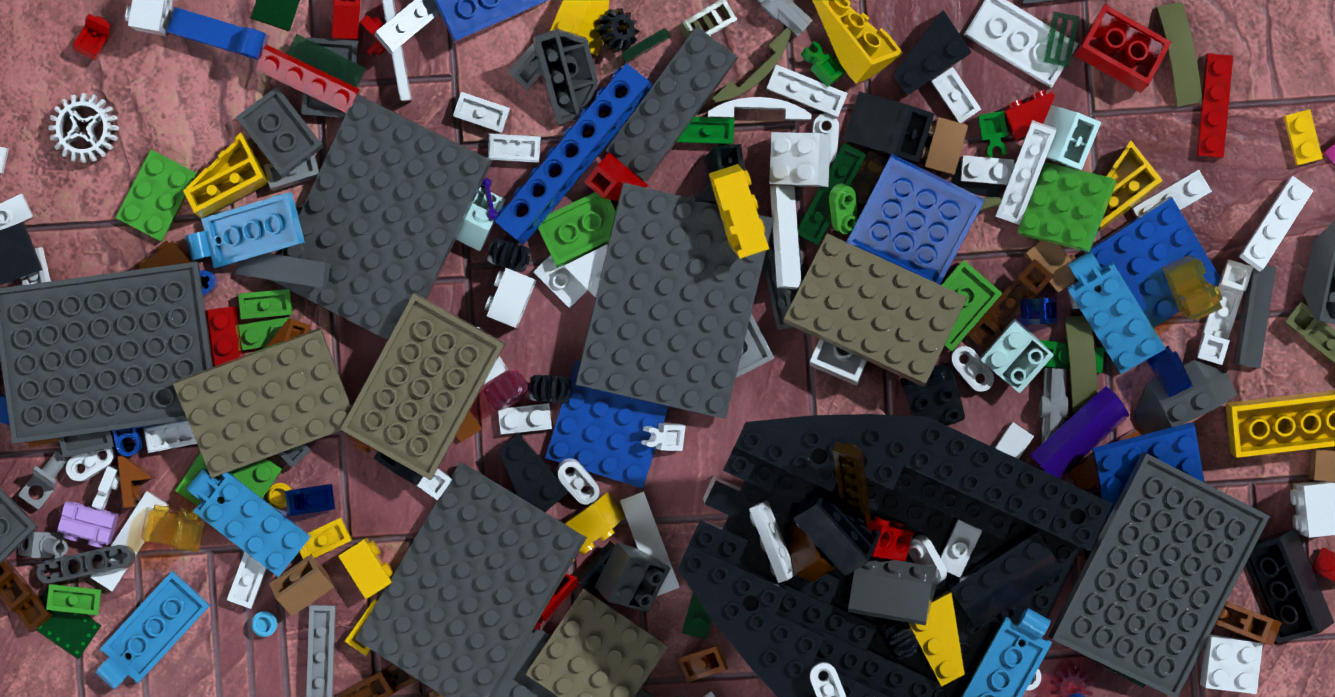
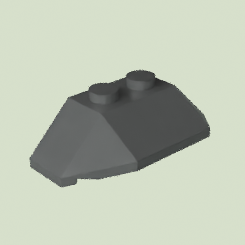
M561 29L533 36L536 57L557 124L578 119L580 113L590 102L599 84L587 38Z
M1335 220L1312 242L1302 293L1315 320L1334 325Z
M1192 360L1147 382L1134 418L1142 435L1183 425L1220 407L1237 396V393L1227 372Z

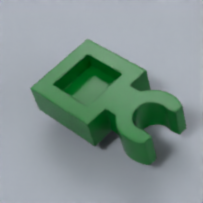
M815 41L801 53L805 61L813 64L810 70L827 87L841 78L846 72L830 52L824 55L821 46Z
M1004 111L978 115L981 141L989 140V145L986 149L988 158L993 157V147H999L1002 156L1006 155L1007 148L1001 142V138L1008 136Z

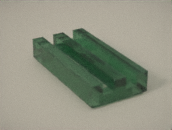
M1053 12L1043 63L1069 67L1079 16ZM1058 18H1061L1062 22L1055 56L1050 58ZM1068 20H1070L1072 25L1065 59L1060 60Z
M663 28L625 50L621 54L623 60L628 64L670 39L669 32L666 28Z

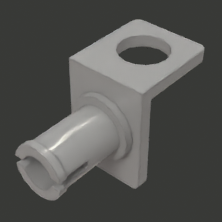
M55 451L42 469L35 466L33 468V476L21 490L19 497L37 510L41 509L57 488L55 477L68 462V459L63 458L62 454ZM33 486H39L43 489L44 495L38 500H33L29 497V489Z
M34 531L28 537V548H25L24 541L18 547V554L31 558H60L66 554L68 545L64 541V533Z

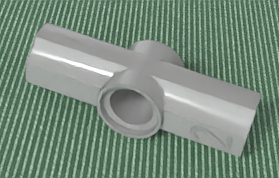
M757 0L766 13L773 19H778L797 37L813 21L810 16L793 3L794 0Z
M1044 368L1043 395L1040 396L1039 415L1042 418L1041 445L1065 424L1068 414V397L1066 396L1067 369Z

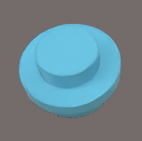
M261 611L253 617L251 626L255 634L267 637L276 631L277 619L271 612Z

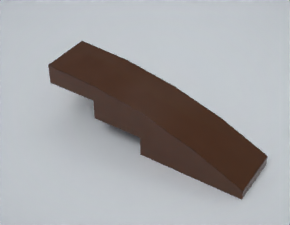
M6 559L0 565V596L9 609L18 615L28 631L35 632L52 617V614L49 610H46V606L10 561Z
M391 664L341 691L339 694L341 697H388L418 681V679L398 666Z

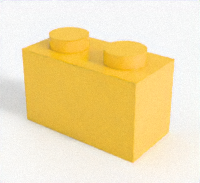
M367 538L338 556L365 599L391 584V578L394 575L390 565L387 562L383 563L379 558L378 554L381 552L373 540L369 542Z

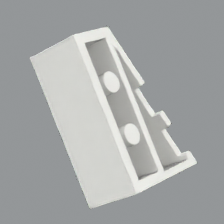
M608 244L564 265L594 297H596Z

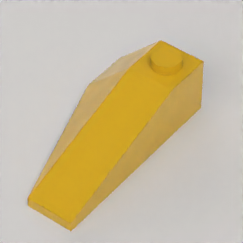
M563 0L550 31L561 29L586 37L591 54L598 56L603 41L597 40L600 33L594 29L599 25L597 19L609 9V0Z

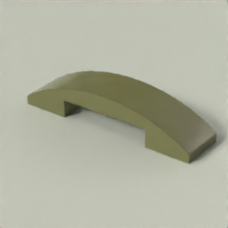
M1177 2L1158 6L1156 9L1161 32H1163L1164 38L1172 42L1167 50L1173 79L1171 84L1176 107L1201 103L1202 93L1197 58L1183 3Z
M787 27L769 44L768 48L774 55L739 88L730 81L713 97L712 101L718 104L733 100L749 92L763 81L780 60L790 37V29Z
M1300 302L1285 320V323L1307 343L1335 364V330L1327 323L1315 320L1310 308Z
M1085 316L1064 317L1072 416L1098 394L1093 332Z

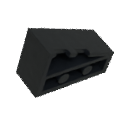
M944 10L940 12L891 75L904 98L972 53Z

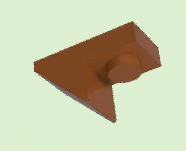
M118 456L123 508L137 506L138 500H141L140 486L136 485L135 480L152 479L155 476L129 456Z
M715 643L677 659L687 683L728 669L720 647Z

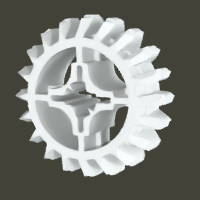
M81 93L80 101L76 95H71V104L66 99H63L61 102L65 108L62 109L58 106L54 108L56 112L60 113L59 116H50L52 121H56V125L48 126L49 130L56 131V134L50 136V140H59L54 148L60 150L65 147L61 155L67 157L71 153V161L74 162L77 161L79 155L82 163H87L88 155L95 162L97 161L96 152L101 157H105L106 152L103 148L113 149V146L108 143L109 140H118L117 136L111 135L112 131H119V126L111 125L112 122L118 120V117L115 115L108 116L112 113L113 108L109 106L103 109L106 101L101 99L96 104L97 96L93 94L90 96L89 101L85 93ZM90 107L98 113L94 116L91 115L88 118H83L76 110ZM70 115L73 126L66 136L65 123ZM102 120L103 134L98 141L95 129ZM79 121L84 124L89 122V125L86 127L88 135L83 132L79 134V131L82 129ZM80 138H85L92 147L77 149L70 143L74 140L77 141Z

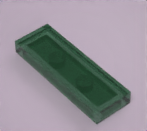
M296 34L287 52L288 55L358 88L367 70Z

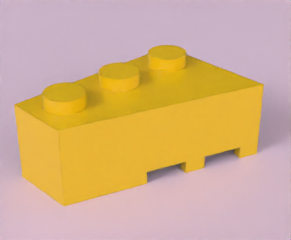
M241 132L235 138L236 140L225 151L223 150L218 155V158L183 190L193 212L200 218H204L269 184L248 139Z
M1132 141L1128 143L1106 176L1114 178L1117 183L1098 231H1102L1162 184L1163 180Z
M736 164L709 173L728 243L739 259L768 250L769 246L764 234V224L757 213V209H759L755 195H751L749 189L752 183L748 171H743Z
M606 492L597 501L581 510L580 513L567 520L564 524L587 537L579 550L584 555L595 547L593 544L595 540L600 538L601 541H604L614 534L613 528L626 516L611 495Z
M946 591L933 598L926 625L908 623L916 635L919 649L938 682L937 684L941 687L965 675L952 593Z

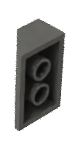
M871 556L868 563L854 571L848 612L926 625L936 590L937 567Z

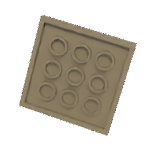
M583 588L525 675L558 697H635L667 650L668 645Z

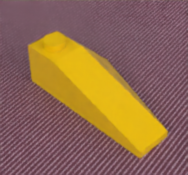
M813 0L840 64L856 84L872 78L903 54L890 35L882 28L878 31L867 21L869 17L865 13L860 15L850 7L849 0Z

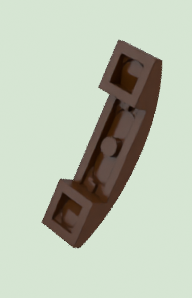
M1036 259L1032 260L1008 285L1001 296L967 335L986 351L1003 333L1008 324L1054 277V274Z

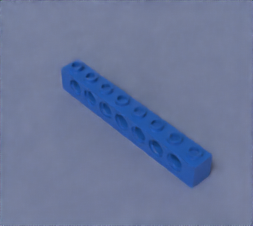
M627 63L623 67L618 68L607 87H603L598 91L595 97L596 100L592 105L586 107L580 113L577 123L564 132L562 141L548 151L546 160L541 166H537L532 170L530 179L526 184L520 186L514 192L511 202L498 211L495 222L521 245H524L623 127L653 86L651 82ZM623 89L628 90L625 97L617 98L619 91ZM605 109H611L608 117L600 118L601 113ZM588 129H595L591 137L584 138V134ZM577 148V154L569 158L568 152L571 149ZM561 168L559 176L551 177L554 169ZM539 188H545L542 196L535 197V192ZM524 207H528V213L523 217H518L519 211Z

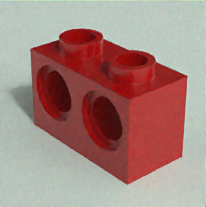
M875 516L874 520H871L868 529L871 531L876 529L881 535L871 556L906 561L915 532L905 528L906 523L891 519L890 522L885 518Z

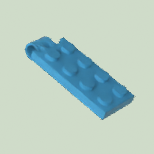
M292 192L201 218L204 231L185 236L191 261L211 256L214 268H220L305 243Z
M1090 251L1068 263L1079 281L1068 287V291L1120 374L1125 373L1166 349L1113 262L1101 268L1093 252ZM1100 285V288L1095 289V286Z
M202 468L187 487L191 494L202 501L193 512L277 577L282 574L311 537L310 534L229 472L222 474L219 480L217 477L211 478L209 471ZM223 497L225 501L220 503L217 498Z
M171 571L100 648V651L109 658L95 673L113 690L128 675L136 684H139L211 605L175 571ZM126 653H130L132 658L127 659Z
M1029 608L1024 610L1018 624L1011 622V619L1005 616L961 697H1022L1052 642L1050 640L1042 639L1051 620ZM1023 639L1025 641L1024 645L1019 646V640Z

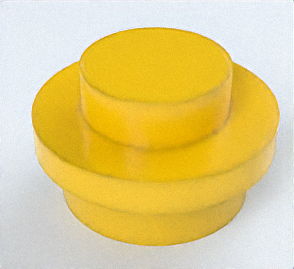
M276 483L269 488L267 498L273 507L285 508L293 500V491L285 483Z

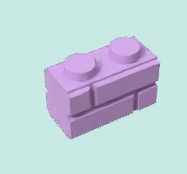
M66 501L57 532L64 533L63 538L78 541L80 537L89 540L88 544L91 546L103 548L104 544H111L119 514L103 509L99 510L73 501Z

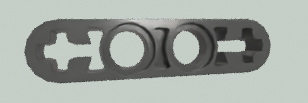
M116 545L46 560L38 565L37 577L43 583L55 584L126 569L134 563L135 552L129 546ZM121 551L122 553H127V558H124L123 562L119 560L111 561L110 556H119ZM99 554L103 557L104 564L100 569H95L92 560ZM72 560H77L80 565V569L76 574H71L68 570V565ZM49 567L53 569L61 568L62 573H52L51 578L45 575V571H48Z

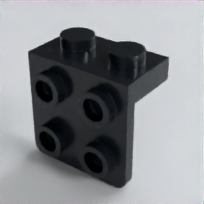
M948 363L935 365L925 387L908 379L899 378L912 416H927L946 426L965 419L957 382Z

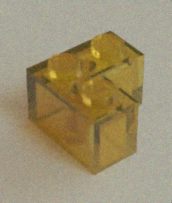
M1188 255L1161 267L1181 315L1196 321L1223 309L1220 303L1222 300L1221 292L1217 286L1206 282L1203 275L1206 273V270L1200 259L1197 260V258Z
M154 504V508L146 507L141 538L144 541L167 544L174 549L199 552L204 521L193 510L180 508L179 512L169 511V506Z

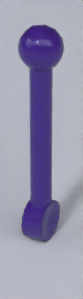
M484 178L482 186L485 188L489 208L487 217L494 220L498 212L493 207L490 191L491 180Z

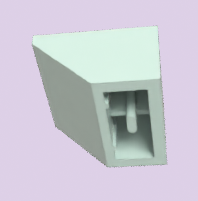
M1051 105L1044 124L1056 128V134L1046 159L1064 167L1081 171L1101 122L1078 112Z
M479 188L456 237V240L478 251H481L496 220L487 217L489 208L485 189ZM491 192L493 207L498 212L503 207L506 199Z
M1014 318L993 344L983 352L980 359L1018 393H1021L1054 354Z

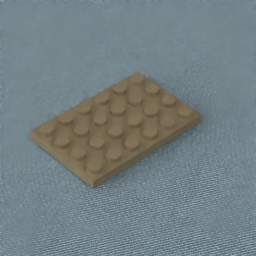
M826 234L783 322L925 387L967 297L863 249L848 244L830 234Z
M413 293L340 430L425 478L432 480L506 343L424 297Z
M321 328L173 382L211 478L341 431L340 429L352 408Z

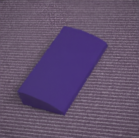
M1105 386L1030 456L1042 471L1061 479L1092 448L1096 447L1128 418L1129 413L1119 397Z

